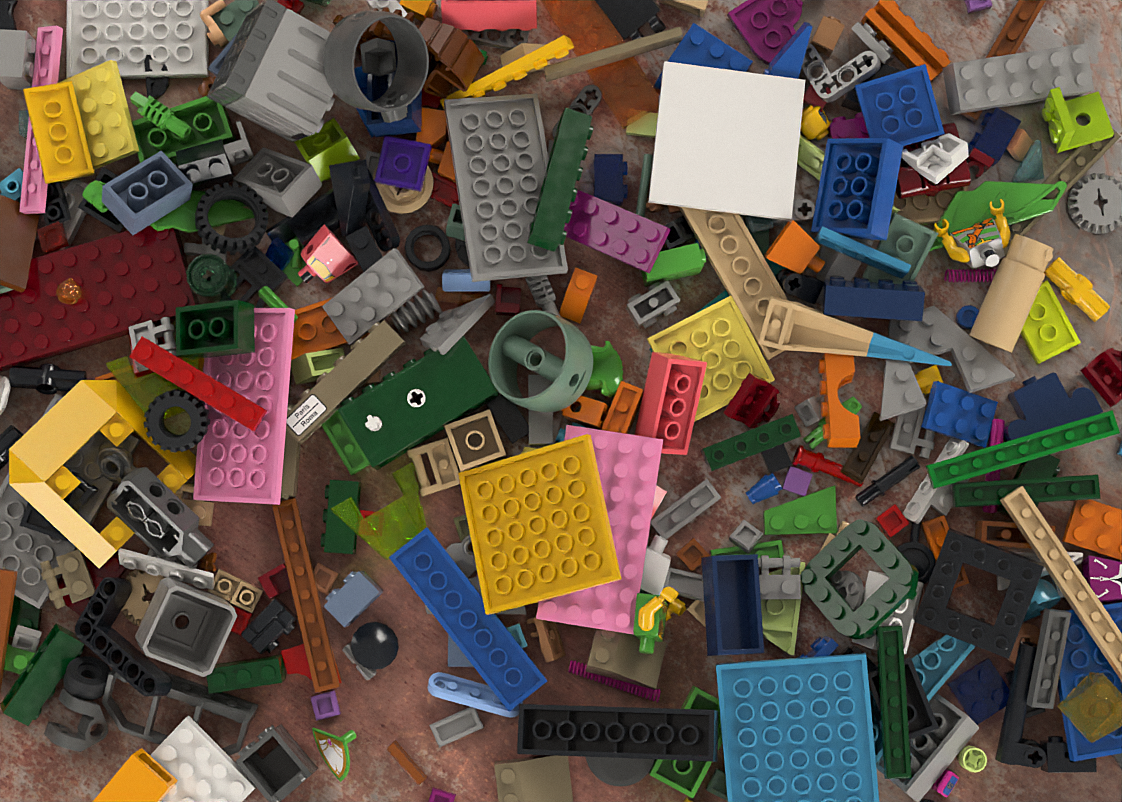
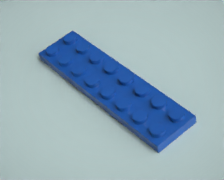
M428 527L389 557L509 712L548 681L496 614H485L482 596Z

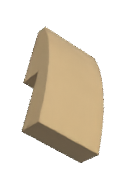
M218 569L214 577L213 590L208 589V592L252 613L263 590Z

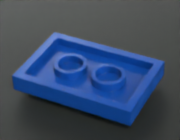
M933 381L921 428L986 448L998 402L939 381Z

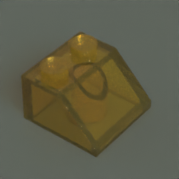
M1090 672L1057 706L1090 743L1099 740L1122 726V694L1103 673Z

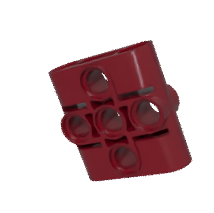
M954 122L942 124L945 134L950 133L960 139ZM945 134L926 139L924 142L936 140ZM919 141L903 146V149H907L908 152L921 148V143L923 142ZM901 157L900 163H906L908 167L900 166L896 194L899 199L924 194L935 196L940 191L969 186L971 176L967 161L965 159L938 184L933 185Z

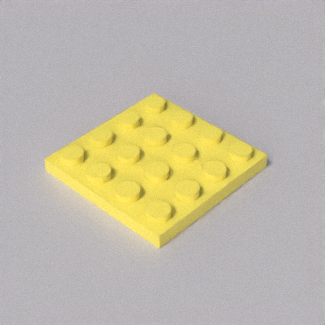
M109 60L58 82L72 81L93 170L140 152L117 61Z
M732 296L647 338L653 352L671 353L707 362L694 422L728 405L749 373L759 376L769 383L775 380Z

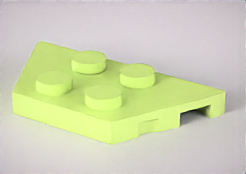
M800 562V567H791V575H800L805 569V562ZM782 569L770 572L769 575H782ZM800 580L801 596H802V587H803V584H802V581ZM761 599L763 637L789 655H794L801 599Z

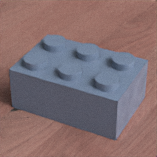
M160 151L103 185L102 203L134 235L189 201L193 184Z

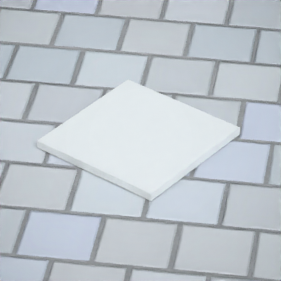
M67 0L66 79L109 60L117 61L121 79L208 77L209 37L207 33L209 29L200 17V12L208 7V0ZM146 55H151L152 60H149V65L153 71L145 72L144 60ZM163 64L167 66L168 71L161 70Z
M664 61L648 203L790 221L793 210L805 80Z

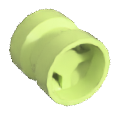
M971 745L964 746L957 755L960 766L970 772H980L987 764L985 753Z

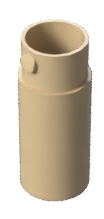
M1014 235L1013 239L1009 242V249L1005 258H1002L969 334L970 337L1007 352H1013L1044 280L1046 266L1053 258L1052 252L1054 249L1025 236Z

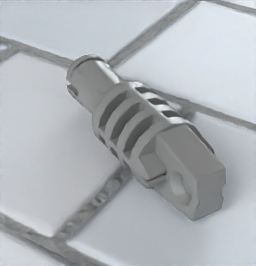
M547 275L525 278L536 305L545 312L561 317L555 305L556 296Z

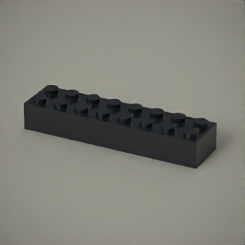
M519 704L517 754L718 762V711Z

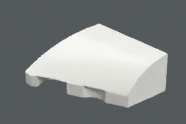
M948 133L938 137L936 140L921 143V148L908 152L907 149H903L901 157L922 176L938 184L969 157L968 143Z

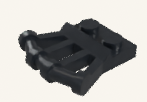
M254 246V249L251 251L247 249L232 266L209 276L206 280L209 285H212L218 298L217 302L231 301L233 293L247 280L252 287L239 300L248 303L264 286H268L275 292L286 281L288 276ZM238 272L240 275L224 291L220 281ZM259 298L255 308H264L266 303Z
M72 471V474L81 482L77 487L84 492L72 507L79 514V511L94 497L99 489L95 485L91 486L80 477V473ZM73 491L64 499L67 504H69ZM28 502L20 526L68 541L56 527Z

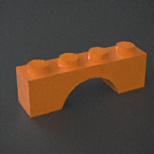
M824 353L822 359L818 360V373H822L823 381H820L819 391L820 395H824V402L821 403V416L826 419V424H823V439H827L828 448H857L861 438L859 415L851 413L843 407L837 392L842 386L852 382L855 373L854 355Z

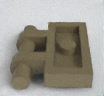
M79 549L56 557L59 567L52 569L49 560L40 563L43 571L41 573L42 579L47 582L50 591L48 595L50 601L53 600L56 609L66 606L63 596L69 594L72 603L93 596L96 591L83 553ZM62 574L66 588L59 589L55 576Z

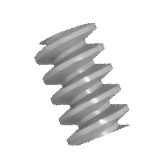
M423 289L422 298L416 294L413 296V303L408 300L405 302L406 307L400 306L397 312L394 311L390 314L400 334L401 328L405 332H409L408 324L417 328V319L422 323H426V314L433 319L434 310L439 314L442 313L432 292L429 294Z

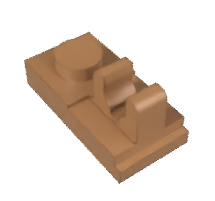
M536 617L527 620V624L535 623L537 631L531 633V636H539L540 649L546 662L566 656L556 622L536 619Z

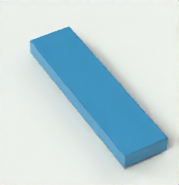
M823 226L814 240L819 244L900 279L909 272L911 267L908 263Z

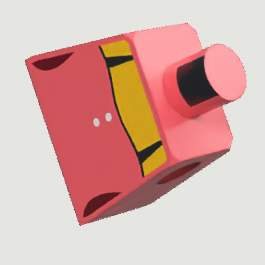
M324 224L301 251L300 255L307 265L298 272V275L306 283L311 281L316 275L325 283H329L356 266L358 261L353 253Z

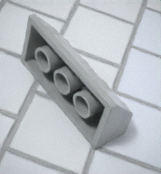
M935 693L929 700V704L939 729L909 740L912 778L889 779L916 802L923 798L979 729L968 715L938 693ZM882 756L876 763V769L884 775Z

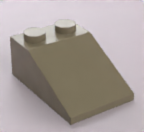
M595 628L585 671L656 690L666 642H655L653 654H645L639 652L640 640L634 634Z
M544 755L495 761L499 802H573L568 756Z

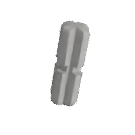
M350 643L342 649L352 664L355 663L357 665V670L366 680H370L376 675V670L370 671L355 660L350 649Z

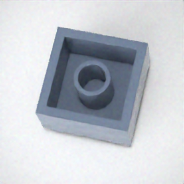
M352 571L343 580L345 585L341 589L335 588L325 598L328 602L324 607L343 627L350 626L384 592L365 571Z

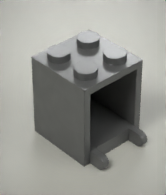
M282 724L277 727L271 725L257 736L260 741L257 743L253 741L238 752L241 757L235 761L268 802L282 801L318 769ZM274 737L279 745L262 759L257 751Z

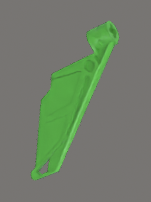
M95 180L85 188L82 196L100 212H106L109 209L102 203V188L106 183ZM192 190L189 201L155 221L150 226L157 231L169 228H176L187 233L198 231L195 226L196 209L202 195H205L206 191ZM221 200L209 209L208 220L211 227H217L254 218V214L250 209L244 208L246 205L242 202Z
M985 181L973 191H956L938 220L937 226L943 229L942 219H946L949 222L948 234L950 236V233L981 221L990 218L995 220L996 216L990 213V202L992 201V206L997 209L1001 207L1000 199L1004 201L1005 211L1003 217H1006L1008 226L1052 212L1067 188V184L1064 181H1057L1055 184ZM1055 188L1058 189L1059 192L1055 199L1041 200ZM936 237L930 251L944 247L941 242L943 240L942 237Z

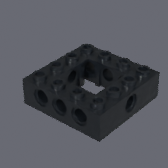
M950 528L914 622L1009 659L1044 569V563ZM963 562L1011 580L994 625L985 622L984 618L980 617V619L964 614L961 612V609L957 608L954 610L947 607Z

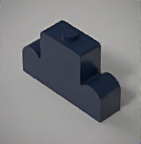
M1056 373L1047 374L1039 379L1033 376L1022 382L1023 387L1008 394V399L1019 419L1005 424L1003 440L1007 442L1100 414L1103 410L1094 393L1086 387H1080L1066 393Z

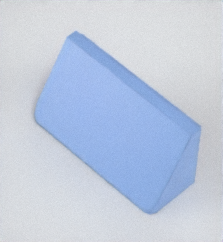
M445 269L443 271L442 289L445 292L490 291L491 280L472 282L470 269Z

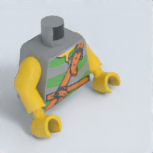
M1000 199L1001 207L997 209L992 206V201L990 202V213L996 216L995 220L990 218L954 231L950 233V236L948 234L949 222L946 219H942L943 229L939 228L936 223L934 224L933 231L938 233V237L943 238L941 242L950 258L966 263L971 268H977L985 264L988 267H994L999 263V259L1005 256L1004 248L1008 246L1011 236L1007 219L1003 217L1005 210L1002 199Z

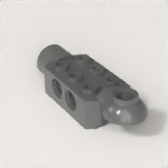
M112 447L104 448L98 453L97 465L100 472L109 481L119 484L107 498V508L120 518L160 558L176 555L190 569L194 567L214 546L198 529L199 517L147 467L136 468L133 465V457L128 450Z

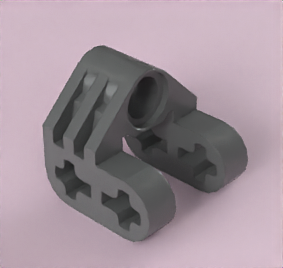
M64 687L58 700L68 709L83 714L77 727L78 733L72 732L68 727L59 723L48 722L44 735L57 746L82 752L107 736L108 725L100 706L96 702L74 697ZM98 723L96 729L90 732V728Z

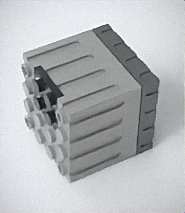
M264 0L247 13L207 98L290 142L313 135L315 132L319 133L324 124L322 117L325 111L331 109L335 98L332 97L334 92L327 82L323 64L324 49L331 32L292 10L286 9L285 6L274 0Z

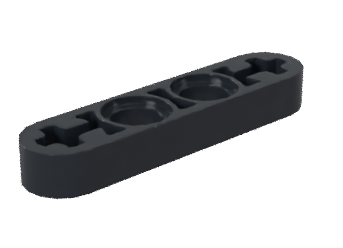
M368 169L371 202L367 201L365 219L378 247L382 251H389L399 246L400 237ZM376 213H379L381 216L380 225L376 221Z

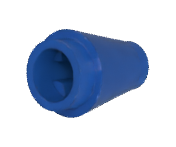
M771 473L770 475L765 474L745 493L751 503L755 504L778 495V492L783 488L775 475Z

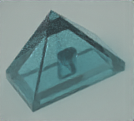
M1036 139L1031 144L1010 182L1029 183L1044 179L1040 140Z

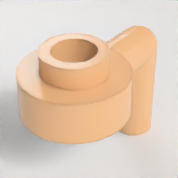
M223 0L216 1L200 12L201 19L210 31L207 33V36L214 46L219 44L220 47L229 42L211 16L227 6Z

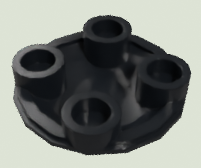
M370 622L360 626L353 634L350 649L355 660L360 665L370 671H375L387 667L396 658L399 649L398 638L394 631L386 624Z

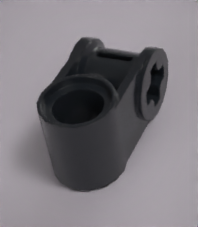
M787 268L779 271L776 276L783 290L814 305L824 286V282L806 274H799Z

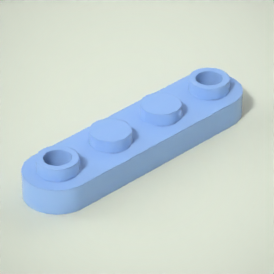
M442 672L434 673L429 678L427 688L429 693L435 697L509 718L519 715V704L509 712L488 685Z

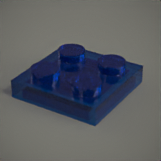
M989 658L984 659L947 684L965 713L976 725L1006 707L1009 688Z

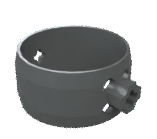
M366 10L346 16L332 29L326 41L323 64L327 82L337 97L355 108L381 112L384 122L391 123L407 117L406 113L408 111L406 106L419 95L425 84L428 74L429 56L424 37L410 20L392 12ZM380 20L393 35L397 47L398 64L395 77L388 90L380 98L370 102L357 84L354 72V56L357 44L365 30L374 22Z

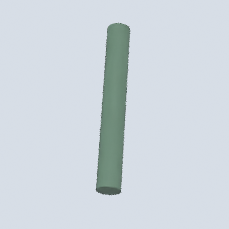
M644 154L636 214L644 218L653 155Z

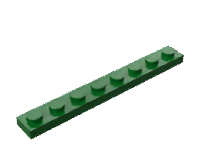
M1113 410L933 463L927 465L926 469L932 488L935 489L1119 434L1120 431Z

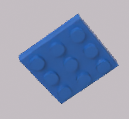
M926 64L854 86L869 138H889L906 146L945 134Z

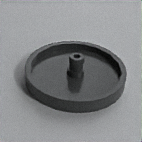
M586 757L590 770L598 779L606 784L619 787L629 786L642 780L649 773L655 759Z

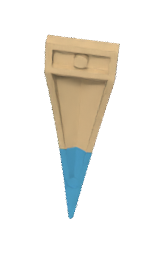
M772 296L770 297L758 344L780 350L855 355L943 366L952 365L948 360L832 315H824L823 312L801 303Z

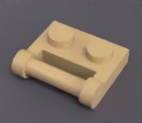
M448 438L407 451L409 458H412L421 486V497L460 485L458 467ZM424 453L428 454L437 484L432 486L421 455Z

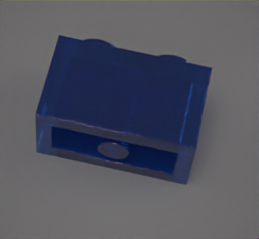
M997 107L992 113L987 112L980 123L983 125L980 133L976 132L969 142L972 145L970 151L976 148L995 159L991 165L994 166L1001 159L1021 120Z
M594 154V197L616 206H622L623 199L628 198V185L623 184V176H627L628 165L627 161H623V154Z

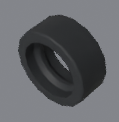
M428 224L418 226L406 238V256L410 263L421 271L430 272L438 270L449 259L451 251L449 239L444 231L436 226ZM423 235H433L441 242V254L434 261H421L414 253V244Z

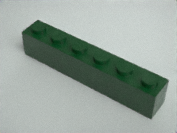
M566 107L560 116L527 243L553 252L559 244L563 245L567 235L564 226L565 223H569L572 215V210L569 209L570 202L575 201L578 191L577 188H574L576 181L579 182L583 172L580 163L581 160H585L588 152V147L585 146L586 140H590L594 129L593 126H590L592 116Z

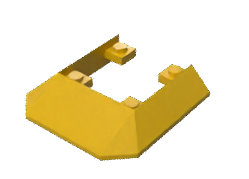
M81 380L9 449V484L98 568L113 556L134 532L120 518L116 517L99 534L72 509L64 499L81 482L64 464L98 431L116 448L134 431L169 464L157 478L173 493L195 474L196 456L189 449L175 453L170 452L168 449L164 451L160 449V445L157 444L155 446L152 443V437L148 438L146 434L148 432L147 427L144 428V422L146 421L144 415L148 410L117 380Z

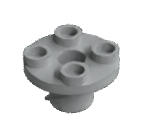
M838 570L830 579L832 581L831 584L855 611L860 607L863 600V582L854 572Z

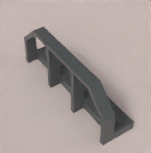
M112 669L108 675L102 704L120 731L160 745L168 737V735L153 730L161 696H153L146 727L127 721L114 701L112 692L116 678L122 682H128ZM164 672L172 682V688L166 697L177 699L196 707L193 721L198 725L203 709L215 715H222L242 723L237 743L222 748L228 756L239 752L244 745L249 724L256 715L259 705L224 692L209 694L207 686Z

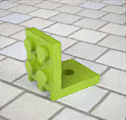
M1060 87L1049 91L1044 108H1042V115L1045 122L1049 123L1050 138L1053 143H1056L1057 153L1113 137L1114 132L1099 91L1067 101L1064 100ZM1085 116L1088 118L1089 124L1081 126L1077 123L1076 118Z

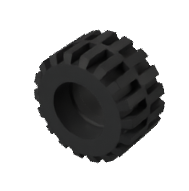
M179 389L167 391L157 396L149 404V409L144 415L146 417L144 428L147 427L148 432H146L148 438L151 436L153 439L152 443L155 446L157 444L160 445V449L164 451L168 449L170 452L176 453L177 451L183 452L194 447L206 435L207 427L210 424V419H208L209 410L205 408V402L200 401L187 391ZM174 406L186 410L191 419L190 429L181 435L170 432L164 423L165 412Z

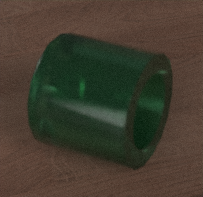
M202 254L194 258L186 271L189 287L197 295L211 302H220L229 298L237 285V275L234 269L221 257L214 254ZM207 270L214 273L209 282L207 279L202 278Z

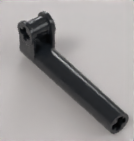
M1020 641L995 759L1008 765L1039 768L1046 761L1044 750L1037 741L1022 738L1028 710L1026 703L1038 645L1032 642Z

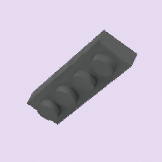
M1044 609L1026 703L1031 707L1053 709L1071 613L1068 611Z

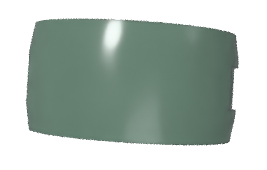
M530 310L515 315L498 331L490 348L488 367L494 386L504 397L529 410L549 413L567 408L584 392L593 370V353L588 339L574 324L553 313ZM560 326L566 343L565 360L535 345L530 340L547 328ZM518 363L548 379L553 384L536 396L524 398L517 383Z

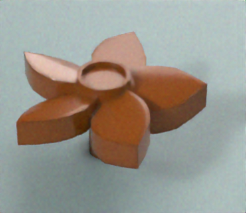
M217 553L206 554L200 560L201 563L196 566V569L215 572L217 569L214 563L217 559Z

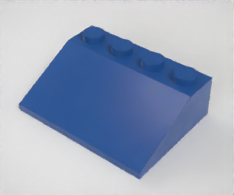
M889 138L827 139L811 232L818 233L823 226L846 237L866 240H887L903 145Z

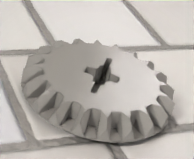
M1093 173L1079 179L1071 188L1068 196V210L1073 221L1083 230L1095 234L1108 233L1122 225L1121 181H1117L1114 176H1108L1105 173ZM1098 197H1100L1101 201H1105V204L1101 207V209L1099 208V205H1094V201H1096Z

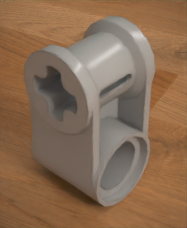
M793 199L792 219L798 225L811 222L815 211L813 202L808 199ZM802 207L808 212L807 216H803L802 212H800ZM770 218V225L785 226L788 220Z

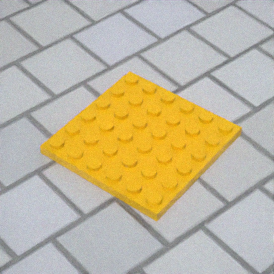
M585 434L458 473L486 615L622 580L591 435Z

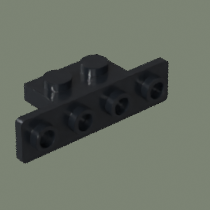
M333 188L302 207L293 218L288 216L266 230L268 237L276 248H279L296 236L305 247L324 224L332 232L340 228Z

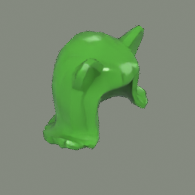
M605 341L604 347L591 345L593 370L585 390H601V394L604 396L614 397L620 382L623 381V366L620 356L610 341Z

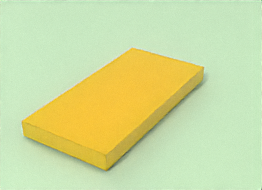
M72 81L23 89L45 184L94 175Z

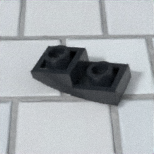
M61 181L48 183L45 213H42L48 228L71 220Z

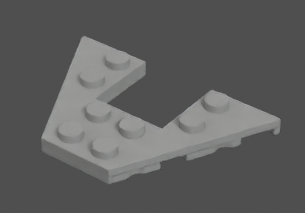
M935 306L923 309L922 321L890 319L888 338L935 356L951 351L969 393L1011 381L1015 378L1013 372ZM886 359L880 421L926 406L927 403L910 366V363L913 362Z

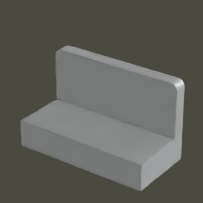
M241 121L236 122L241 140L223 145L232 166L250 161L254 157Z

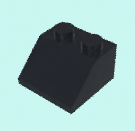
M222 139L176 151L178 168L193 184L192 190L199 191L214 187L217 184L222 185L225 182L234 181L233 178L235 176L229 158L226 155Z

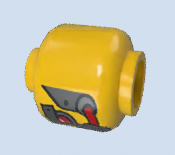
M809 105L802 110L800 131L807 140L816 138L819 141L829 133L828 128L831 120L820 106L813 107Z

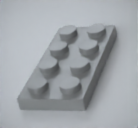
M393 248L322 307L348 344L352 345L367 334L368 330L376 322H382L421 291L424 285L398 249Z

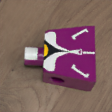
M1095 556L1085 558L1082 561V575L1102 604L1121 602L1122 562Z

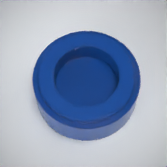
M971 305L959 309L956 313L957 325L962 329L971 330L979 310Z

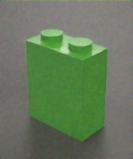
M698 243L661 251L650 274L641 270L644 286H651L658 281L664 283L667 280L672 281L700 274L704 263H706L704 249H699Z

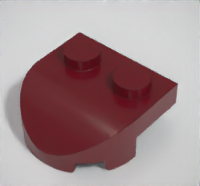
M1110 348L1094 357L1080 371L1105 402L1112 407L1122 399V351Z
M749 373L742 381L735 396L730 400L724 414L731 419L744 423L749 428H757L758 423L763 420L768 422L777 412L780 405L777 394L780 392L765 379Z

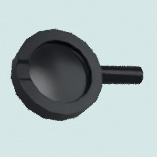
M921 521L919 524L912 522L910 542H905L897 546V548L917 568L919 572L918 582L926 584L929 582L935 567V557L928 547L919 543Z

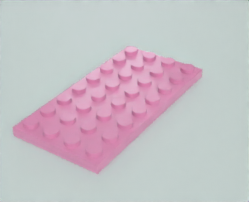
M254 308L255 353L204 358L203 372L266 409L267 412L254 432L205 403V408L209 410L208 419H210V424L207 427L206 435L197 444L193 500L280 505L295 309Z
M566 425L564 441L585 434L591 435L622 580L539 601L536 619L634 634L637 593H640L663 439Z

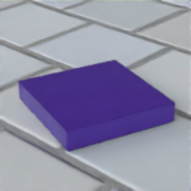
M385 135L374 182L421 192L432 148L431 144Z

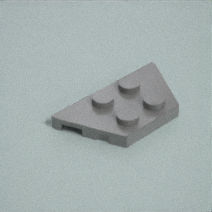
M488 294L452 310L448 309L439 315L440 319L428 326L426 333L420 338L423 346L431 348L433 351L439 350L442 355L446 354L495 303L493 296Z

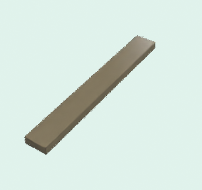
M1113 129V137L1077 147L1042 184H1055L1057 181L1066 182L1067 188L1062 194V198L1121 136ZM1055 188L1041 200L1055 199L1059 192L1058 189ZM1045 214L1009 225L1011 233L1009 242L1015 234L1025 236ZM1009 243L1008 246L1004 248V255L1007 254V251L1009 249Z

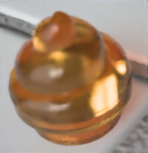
M69 278L57 286L56 294L58 295V300L62 303L75 304L81 297L82 291L76 281Z

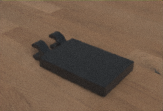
M595 0L624 40H627L629 37L632 40L644 37L639 29L647 22H649L655 33L662 32L667 28L657 15L662 9L655 0Z

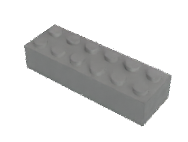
M1087 43L956 62L942 68L950 115L1045 101L1049 91L1060 87L1063 98L1083 95L1094 90Z

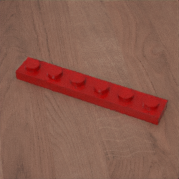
M141 336L129 356L254 432L267 412L266 409Z

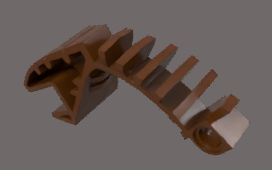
M384 7L382 11L390 12L389 8ZM378 8L372 9L373 11H379ZM399 9L393 12L402 16V11ZM409 12L404 18L414 24V13ZM337 15L332 23L336 26L344 17ZM426 17L421 26L415 25L424 37L429 56L428 74L423 86L424 91L444 99L447 98L453 86L466 92L484 63V56L475 43L468 39L467 35L460 29H455L454 26L445 23L440 24L439 21ZM380 20L370 25L361 36L356 47V51L360 56V45L375 38L394 40L390 30Z

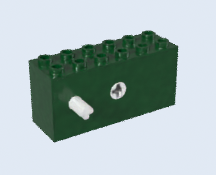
M464 335L446 354L442 355L439 350L433 351L429 348L423 353V358L418 361L415 358L403 365L404 369L400 372L395 373L392 371L382 378V383L377 386L371 384L361 391L362 395L354 399L352 396L341 403L342 407L337 410L372 468L376 470L381 469L407 453V451L445 429L444 425L461 420L499 396L498 390ZM417 396L421 398L422 403L420 405L415 403Z

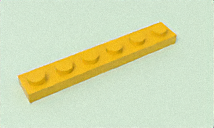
M563 35L473 82L466 92L458 90L447 96L446 99H441L440 102L443 109L444 100L486 97V93L492 90L498 91L505 88L507 82L526 77L528 71L534 68L538 70L547 66V61L555 57L559 59L568 55V50L574 48L571 39Z

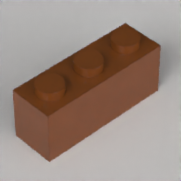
M975 521V538L999 547L1032 549L1015 523ZM1050 526L1055 534V526Z

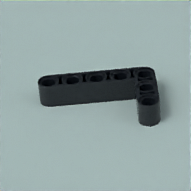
M104 578L75 625L76 636L143 696H166L172 688L169 676L112 628L113 623L132 592L130 581L126 578Z

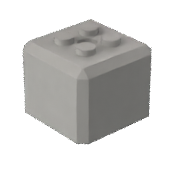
M167 577L160 580L135 638L146 656L204 677L212 673L237 618L234 607L225 599ZM180 615H185L188 618L187 624L181 628L176 627L175 619Z

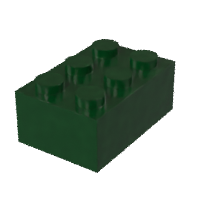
M231 300L176 308V356L194 360L255 353L254 304L240 300Z

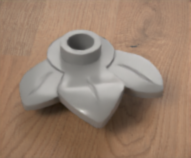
M470 535L466 536L461 543H453L446 549L447 553L467 578L475 570L477 571L474 552L468 550V545L472 543Z

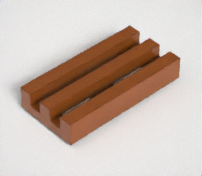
M396 740L387 747L388 752L417 785L426 780V774Z

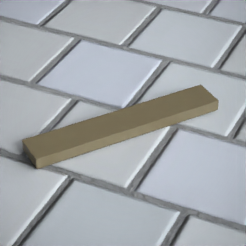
M675 27L544 66L546 82L680 43L683 36L681 27Z

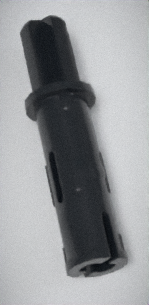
M911 455L878 480H872L870 486L856 495L855 498L858 504L864 507L879 495L884 496V492L920 468L918 461Z

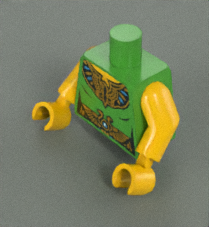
M665 587L660 595L637 593L633 632L637 639L640 640L639 652L653 654L655 642L663 641L665 622L671 618L673 612L681 616L686 610L685 603L676 599L679 593L672 587Z

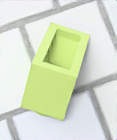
M343 347L305 353L292 360L291 370L295 383L313 382L324 372L329 373L334 368V362L342 355L345 356Z

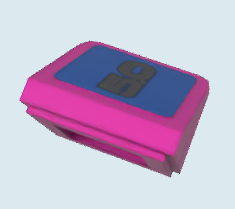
M946 769L933 784L932 789L947 798L959 777Z

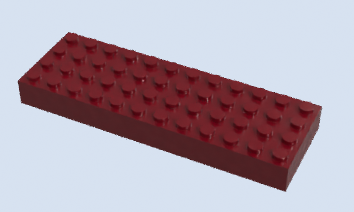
M149 225L134 235L129 231H125L31 259L26 289L23 292L13 289L0 293V373L10 370L12 366H25L129 335L128 327L152 320L155 327L159 326L160 320L163 317H169L171 322L176 321L177 307L200 305L179 230L169 228L157 231Z

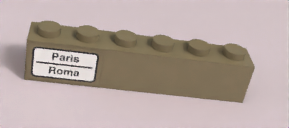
M385 321L382 323L376 322L368 330L370 334L364 340L358 339L351 346L352 351L346 357L344 355L339 357L334 362V368L329 373L324 372L315 381L317 385L313 389H306L298 397L300 401L294 407L291 405L287 407L286 430L298 443L303 444L341 407V403L344 400L352 397L406 345V342Z

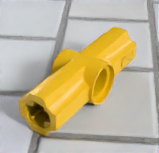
M1060 257L1055 259L1045 269L1044 274L1061 289L1060 293L1065 300L1072 305H1077L1094 322L1109 310L1110 306L1093 290L1091 282L1085 276L1076 274Z

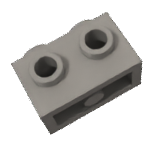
M668 280L664 283L658 281L648 288L649 292L642 296L638 293L628 300L629 303L626 306V310L637 328L644 326L646 329L657 322L655 318L664 314L666 317L678 310L676 306L679 304L680 299Z

